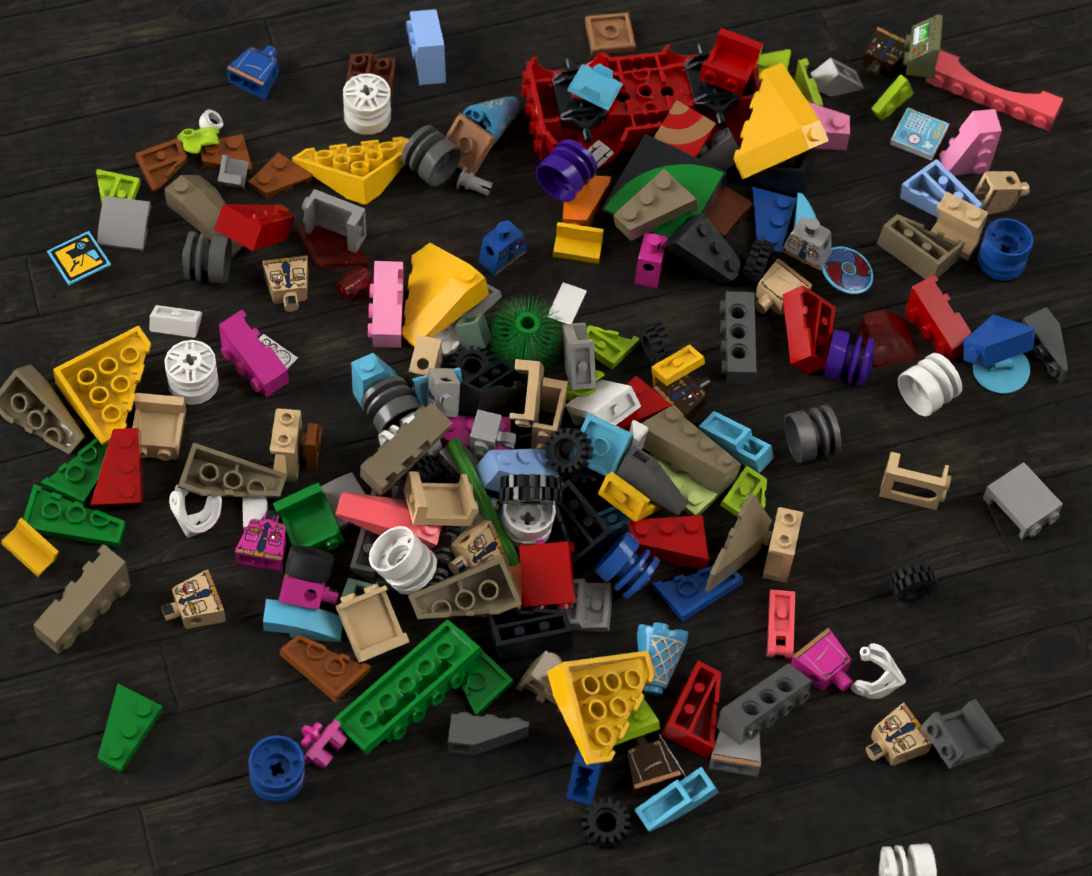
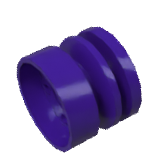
M564 139L537 166L535 172L540 185L547 193L560 201L570 202L582 191L584 185H587L590 179L596 175L598 167L593 155L584 146L576 141Z
M835 329L823 377L838 381L842 372L845 371L848 372L847 383L851 384L853 374H858L857 385L863 387L864 381L870 374L874 359V338L869 337L866 347H862L863 336L859 335L855 344H850V333Z

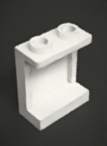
M600 380L596 383L595 392L582 397L577 396L565 405L575 425H580L584 422L589 413L617 425L641 407L632 386L606 380Z

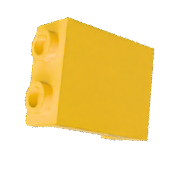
M613 472L606 475L598 492L601 497L635 522L663 509V506L650 501V499Z

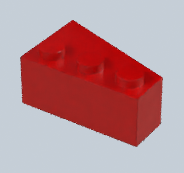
M223 204L214 230L254 251L286 241L296 216L282 205Z
M933 274L912 286L905 313L908 320L920 329L922 336L933 344L936 352L952 361L964 354V340L972 332L960 313L953 312L947 302L950 300V297L947 293L944 295L941 293L935 283L938 281V278Z
M801 285L782 295L790 363L806 375H809L826 367L836 307Z
M635 376L626 385L632 386L641 407L616 426L629 431L633 420L643 423L668 407H672V404Z
M139 428L113 429L90 504L91 506L144 505L142 446Z
M703 515L641 519L637 522L628 520L627 531L640 542L635 552L637 555L648 549L651 553L646 560L655 555L660 561L673 563L676 567L683 568V566L699 570L707 568L709 558Z
M699 660L697 661L661 733L665 738L706 759L715 746L714 734L717 724L716 712L719 702L720 671Z

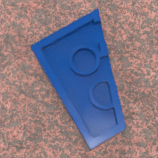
M752 187L756 239L775 245L772 256L780 257L797 198Z
M711 566L700 569L696 574L685 577L679 575L675 576L674 580L664 583L658 581L652 583L653 590L684 622L742 585L743 578L735 571L708 592L705 588L713 568Z

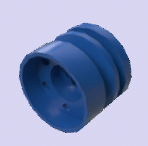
M1003 218L991 222L986 228L978 253L977 261L980 269L989 277L1001 281L1013 280L1019 277L1025 270L1028 256L1033 246L1034 238L1031 230L1025 224L1014 219Z
M628 531L611 546L593 570L605 582L617 576L618 579L613 587L616 591L626 584L621 593V596L625 599L630 598L635 592L645 586L660 562V559L655 555L645 562L651 553L648 549L637 555L635 552L640 542Z
M280 735L269 736L259 741L251 750L249 757L250 783L255 793L265 801L274 803L284 802L296 796L302 788L305 778L304 755L299 745L289 737ZM278 770L281 771L277 776H273V773H277Z

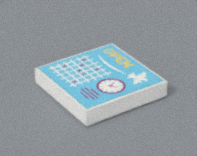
M907 108L890 144L932 161L949 124Z

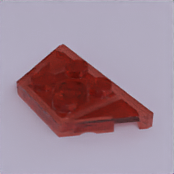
M302 223L297 228V234L317 268H347V265H361V268L369 267V262L361 248L358 249L357 253L348 250L346 236L318 225L314 227L311 234L305 232V223Z

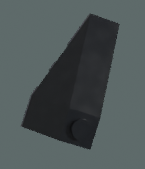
M815 148L743 180L783 194L797 196L798 193H802L805 195L812 180ZM736 164L724 170L727 174L742 179Z

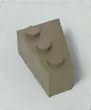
M663 169L613 215L615 226L632 241L643 236L645 233L658 229V226L669 221L673 222L688 212L697 211V199Z
M898 214L895 215L883 226L877 245L924 279L933 274L938 278L958 261L965 244L964 241L958 239V242L945 238L944 233L940 231L937 234L924 229L923 224Z
M545 651L529 665L515 689L522 692L525 688L538 695L536 700L542 703L548 700L557 705L547 671L561 664V658L551 652Z

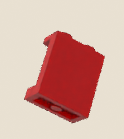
M721 28L710 56L702 65L699 79L742 95L760 59L763 43Z
M573 542L519 546L524 607H531L532 611H534V608L547 609V606L556 605V609H570L572 603H578V598H575L571 556V553H575Z

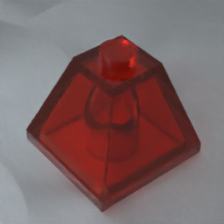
M886 309L862 315L859 331L861 336H863L862 339L865 347L868 338H874L875 354L872 363L874 368L919 358L904 317Z

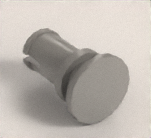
M464 167L458 176L456 188L459 189L462 185L465 187V190L471 189L488 197L490 191L482 188V186L492 188L493 182L474 176L475 173H466L467 168Z

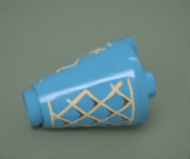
M510 96L470 105L463 111V114L496 137L495 144L516 118L521 106L515 97Z
M654 623L653 627L639 624L637 631L638 652H649L655 674L652 682L645 684L642 690L643 693L662 696L663 690H666L686 646L687 631L679 629L674 631L668 630L669 625L664 623Z

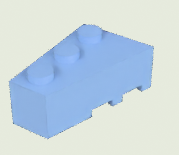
M437 10L411 11L410 20L406 21L407 33L409 34L412 57L416 61L419 85L446 83L444 42Z
M937 159L909 178L901 186V199L937 218L940 212L936 211V207L946 192L981 209L983 206Z
M545 449L489 450L474 468L483 487L499 492V477L503 475L546 474L559 476L558 472L553 469L555 466L549 465L550 458H546L545 454L548 453Z

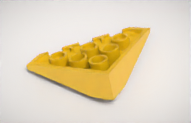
M783 63L761 71L759 80L762 83L759 92L756 91L750 105V109L753 111L750 120L745 121L740 138H743L740 150L737 149L733 157L742 180L829 141L820 119Z
M395 137L393 142L379 143V140L363 141L361 146L348 148L347 144L329 146V150L315 152V148H308L294 156L292 162L311 173L312 176L345 198L367 205L381 195L404 166L401 161V155L409 139Z
M428 243L412 255L411 264L413 268L412 273L409 274V297L405 303L404 316L406 319L405 326H402V337L415 348L418 335L431 338L436 336L489 296L485 277L465 261L432 243Z
M139 325L53 369L55 384L102 445L110 441L113 429H124L127 427L125 422L128 412H131L136 397L134 392L137 383L141 381L145 364H143L146 354H149L151 348L150 341Z
M648 651L562 662L547 671L553 696L586 765L605 763L612 760L615 754L612 749L616 741L623 739L630 725L627 719L631 711H637L644 697L641 692L645 684H650L655 676Z

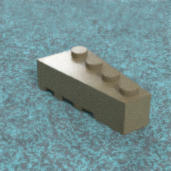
M430 403L427 407L422 405L414 413L413 416L415 418L412 421L402 424L396 431L397 434L391 440H386L379 447V451L372 457L370 456L360 466V477L381 497L452 428L453 423L433 403Z
M670 406L641 423L648 427L643 448L651 452L650 456L656 458V460L662 458L671 463V468L677 472H687L691 475L692 480L717 494L734 485L741 463Z
M104 544L99 548L100 556L92 564L88 561L82 568L84 572L77 582L71 581L66 586L61 601L55 599L33 625L36 636L58 654L63 649H68L82 631H87L100 614L106 613L110 609L111 604L129 590L131 584L126 562Z

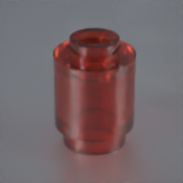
M357 266L341 277L336 287L345 299L354 298L372 284V275L365 267Z

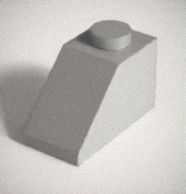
M829 58L811 73L812 78L814 77L818 92L830 97L859 91L863 88L857 72L833 58Z

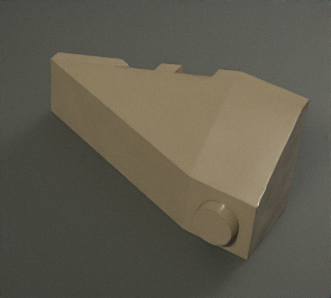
M749 493L741 507L734 528H731L725 546L721 549L709 574L705 588L708 592L756 556L762 545L767 546L773 532L769 531L772 520L752 493Z
M505 554L408 595L418 619L500 614L522 605L519 591Z

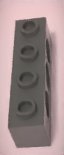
M726 291L725 300L720 301V315H724V320H721L720 334H724V340H721V354H725V360L721 361V374L725 375V384L754 385L756 377L754 292Z
M788 663L722 708L717 728L739 745L748 739H754L765 727H771L778 718L787 716L798 704L802 705L807 701L810 696L811 680Z

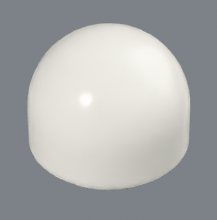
M206 110L199 119L200 128L212 127L221 129L223 121L217 112ZM210 119L216 120L217 124L212 123Z

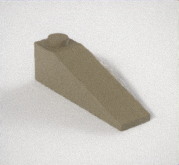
M181 175L164 189L167 206L201 233H206L210 240H212L214 234H222L214 230L222 206L226 203L217 189L200 175ZM232 240V257L245 247Z
M31 364L15 369L0 388V415L8 422L24 427L25 431L30 434H37L44 438L45 442L67 454H72L85 438V435L49 382Z
M193 442L177 488L201 496L280 498L288 474Z

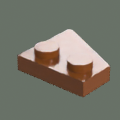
M243 134L219 139V144L201 146L199 152L204 167L220 168L222 156L228 155L231 159L247 161L249 163L247 174H253Z
M178 138L135 153L137 162L152 194H155L187 162L186 153Z
M277 153L249 181V187L265 198H270L279 192L294 189L293 185L300 182L310 183L313 177L311 173L282 154Z
M308 423L307 432H302V459L306 460L307 469L317 470L323 431L319 424Z

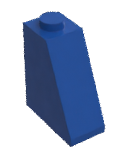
M993 314L964 340L963 360L986 367L1031 351L1034 348L1035 328Z
M579 748L574 759L566 799L591 805L604 763L586 765Z

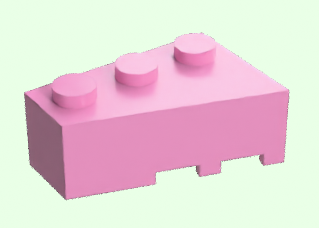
M809 103L820 119L829 140L815 148L846 150L850 136V116Z
M995 109L973 111L959 128L960 133L956 139L952 138L949 141V148L939 154L941 164L954 176L983 174L990 170L1002 132Z
M374 261V284H370V298H373V303H369V318H373V323H368V338H372L373 347L401 348L404 289L403 262Z

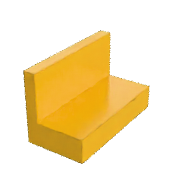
M558 222L553 257L599 264L604 229Z
M689 344L651 367L653 386L660 382L666 386L704 365V356Z
M22 518L18 520L16 527L1 542L5 548L37 577L56 560L59 553Z

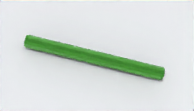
M454 438L450 440L446 446L460 474H467L469 483L473 485V497L478 502V510L483 520H490L509 560V566L519 565L520 558L460 439Z

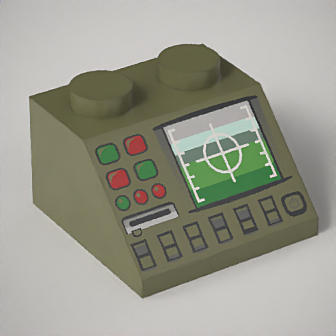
M936 15L912 26L911 35H906L905 48H908V52L904 53L903 65L907 66L906 75L933 78L940 51L943 15Z

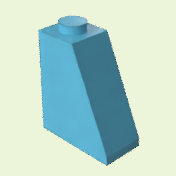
M374 353L351 362L353 394L360 406L363 395L374 384L385 378L398 376L396 371Z

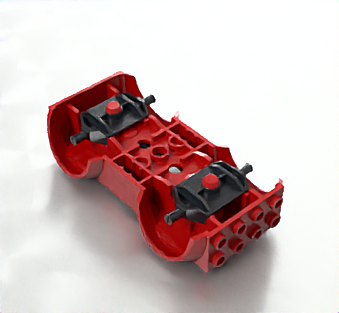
M701 43L696 45L699 55L685 56L676 54L671 51L670 45H665L662 52L612 58L604 52H600L586 66L594 68L599 63L613 70V79L623 84L616 97L629 96V100H625V102H620L615 98L609 111L567 91L580 67H575L573 58H570V61L569 58L564 61L567 70L555 71L542 68L538 64V57H533L529 62H526V71L522 72L524 85H521L522 98L527 100L525 112L526 116L531 118L529 129L530 134L535 136V140H533L535 154L539 153L540 162H542L551 154V151L556 148L557 144L564 139L576 141L587 150L599 140L615 152L598 167L600 169L612 162L619 153L635 151L645 134L654 138L676 100L716 123L705 142L710 140L717 131L729 127L742 143L743 138H740L743 126L745 121L750 120L753 111L750 109L754 93L756 91L759 92L762 83L758 77V63L742 95L699 79L702 65L707 61L712 52H707L705 43H702V46ZM673 91L674 94L671 97L670 95H665L664 97L661 92ZM651 93V95L649 96H643L641 94Z

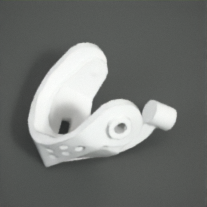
M176 485L175 491L170 495L169 502L171 510L186 537L190 538L210 529L220 516L221 496H208L202 511L187 515L185 496L188 494V491L177 488L178 485Z
M873 643L868 648L863 647L860 649V656L863 661L870 660L878 664L885 670V673L879 680L873 683L862 680L852 683L851 690L854 693L869 699H879L886 697L906 682L896 663L884 647Z

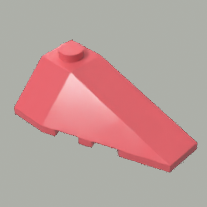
M343 492L335 516L378 535L397 526L407 527L430 550L437 545L442 526L413 525L406 499Z

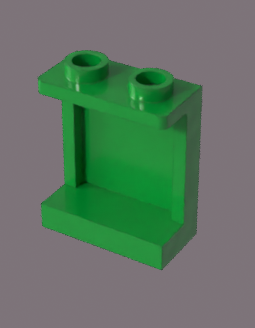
M319 482L273 503L276 512L280 515L283 524L286 526V532L292 546H309L329 551L336 549L341 543L345 542L327 495Z

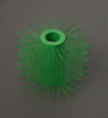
M529 298L527 312L525 304L522 311L520 306L517 309L518 312L515 307L512 309L513 313L509 311L510 317L504 316L503 313L499 314V317L508 318L511 322H506L504 319L500 320V318L498 321L497 318L492 321L498 323L497 327L490 331L493 332L497 329L496 332L498 333L494 335L497 337V340H494L498 346H500L499 344L508 345L507 347H494L498 351L499 349L502 351L504 348L507 350L502 353L498 352L496 355H509L504 357V360H508L511 357L507 363L513 362L516 358L530 361L531 359L534 361L540 359L541 363L545 364L546 361L542 360L540 356H544L548 360L549 358L551 360V357L543 355L539 351L546 352L547 354L551 353V355L553 353L554 355L556 352L554 350L561 344H557V342L561 341V339H558V336H562V334L559 335L562 330L557 328L554 330L552 327L560 328L563 325L558 323L556 325L554 323L552 325L550 323L541 325L544 322L553 321V317L550 320H544L547 316H552L553 314L547 313L540 318L546 311V308L537 315V309L533 307L532 310L533 301L529 313ZM501 328H503V329L506 328V329H508V330H510V331H508V332L506 331V332H505L504 330L502 331ZM507 334V335H509V336H508V337H503V336H501V335ZM548 336L551 340H545L543 337ZM542 342H548L549 344L546 346ZM542 347H543V348H544V347H545V348L547 347L548 349L550 348L551 351H549V350L546 351V349L544 350V349H542Z

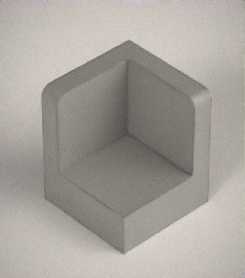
M223 155L218 182L223 186L244 189L249 163Z

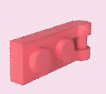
M770 590L767 657H775V655L784 656L785 659H792L795 620V592ZM776 640H785V646L776 645Z

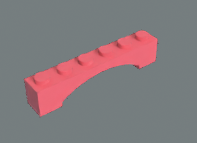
M942 50L939 51L933 78H926V82L935 87H940L955 95H960L975 103H980L1047 131H1050L1063 101V98L1043 90L1041 94H1023L992 86L967 71L960 64L959 57Z

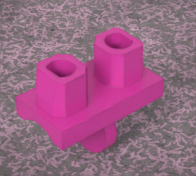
M334 720L329 724L321 735L319 731L323 727L319 723H316L313 728L305 725L301 729L302 734L305 736L301 744L308 747L311 742L314 743L304 755L306 765L312 762L317 767L324 769L333 758L323 749L324 745L328 743L335 750H339L348 739L338 729L341 725L338 721Z

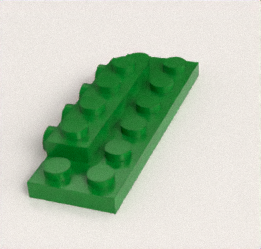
M447 619L332 721H338L341 724L338 729L367 755L384 739L388 743L393 739H401L406 733V728L412 722H420L425 716V711L431 705H439L445 697L444 694L449 689L458 688L463 683L464 676L466 675L463 669L475 660L482 651L476 643Z

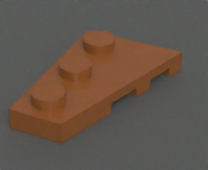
M299 634L280 649V655L334 702L371 671L370 665L365 663L361 665L350 660V657L341 653V655L333 653L327 650L326 646Z

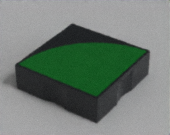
M645 134L601 209L603 221L615 226L613 215L665 169L697 199L698 208L697 211L688 212L678 217L677 220L669 221L658 226V229L649 232L666 236L669 239L688 217L704 213L706 216L708 215L727 185V172Z

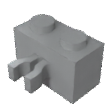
M477 410L470 435V452L477 459L481 460L489 450H497L498 445L514 449L516 434L501 432L502 415Z

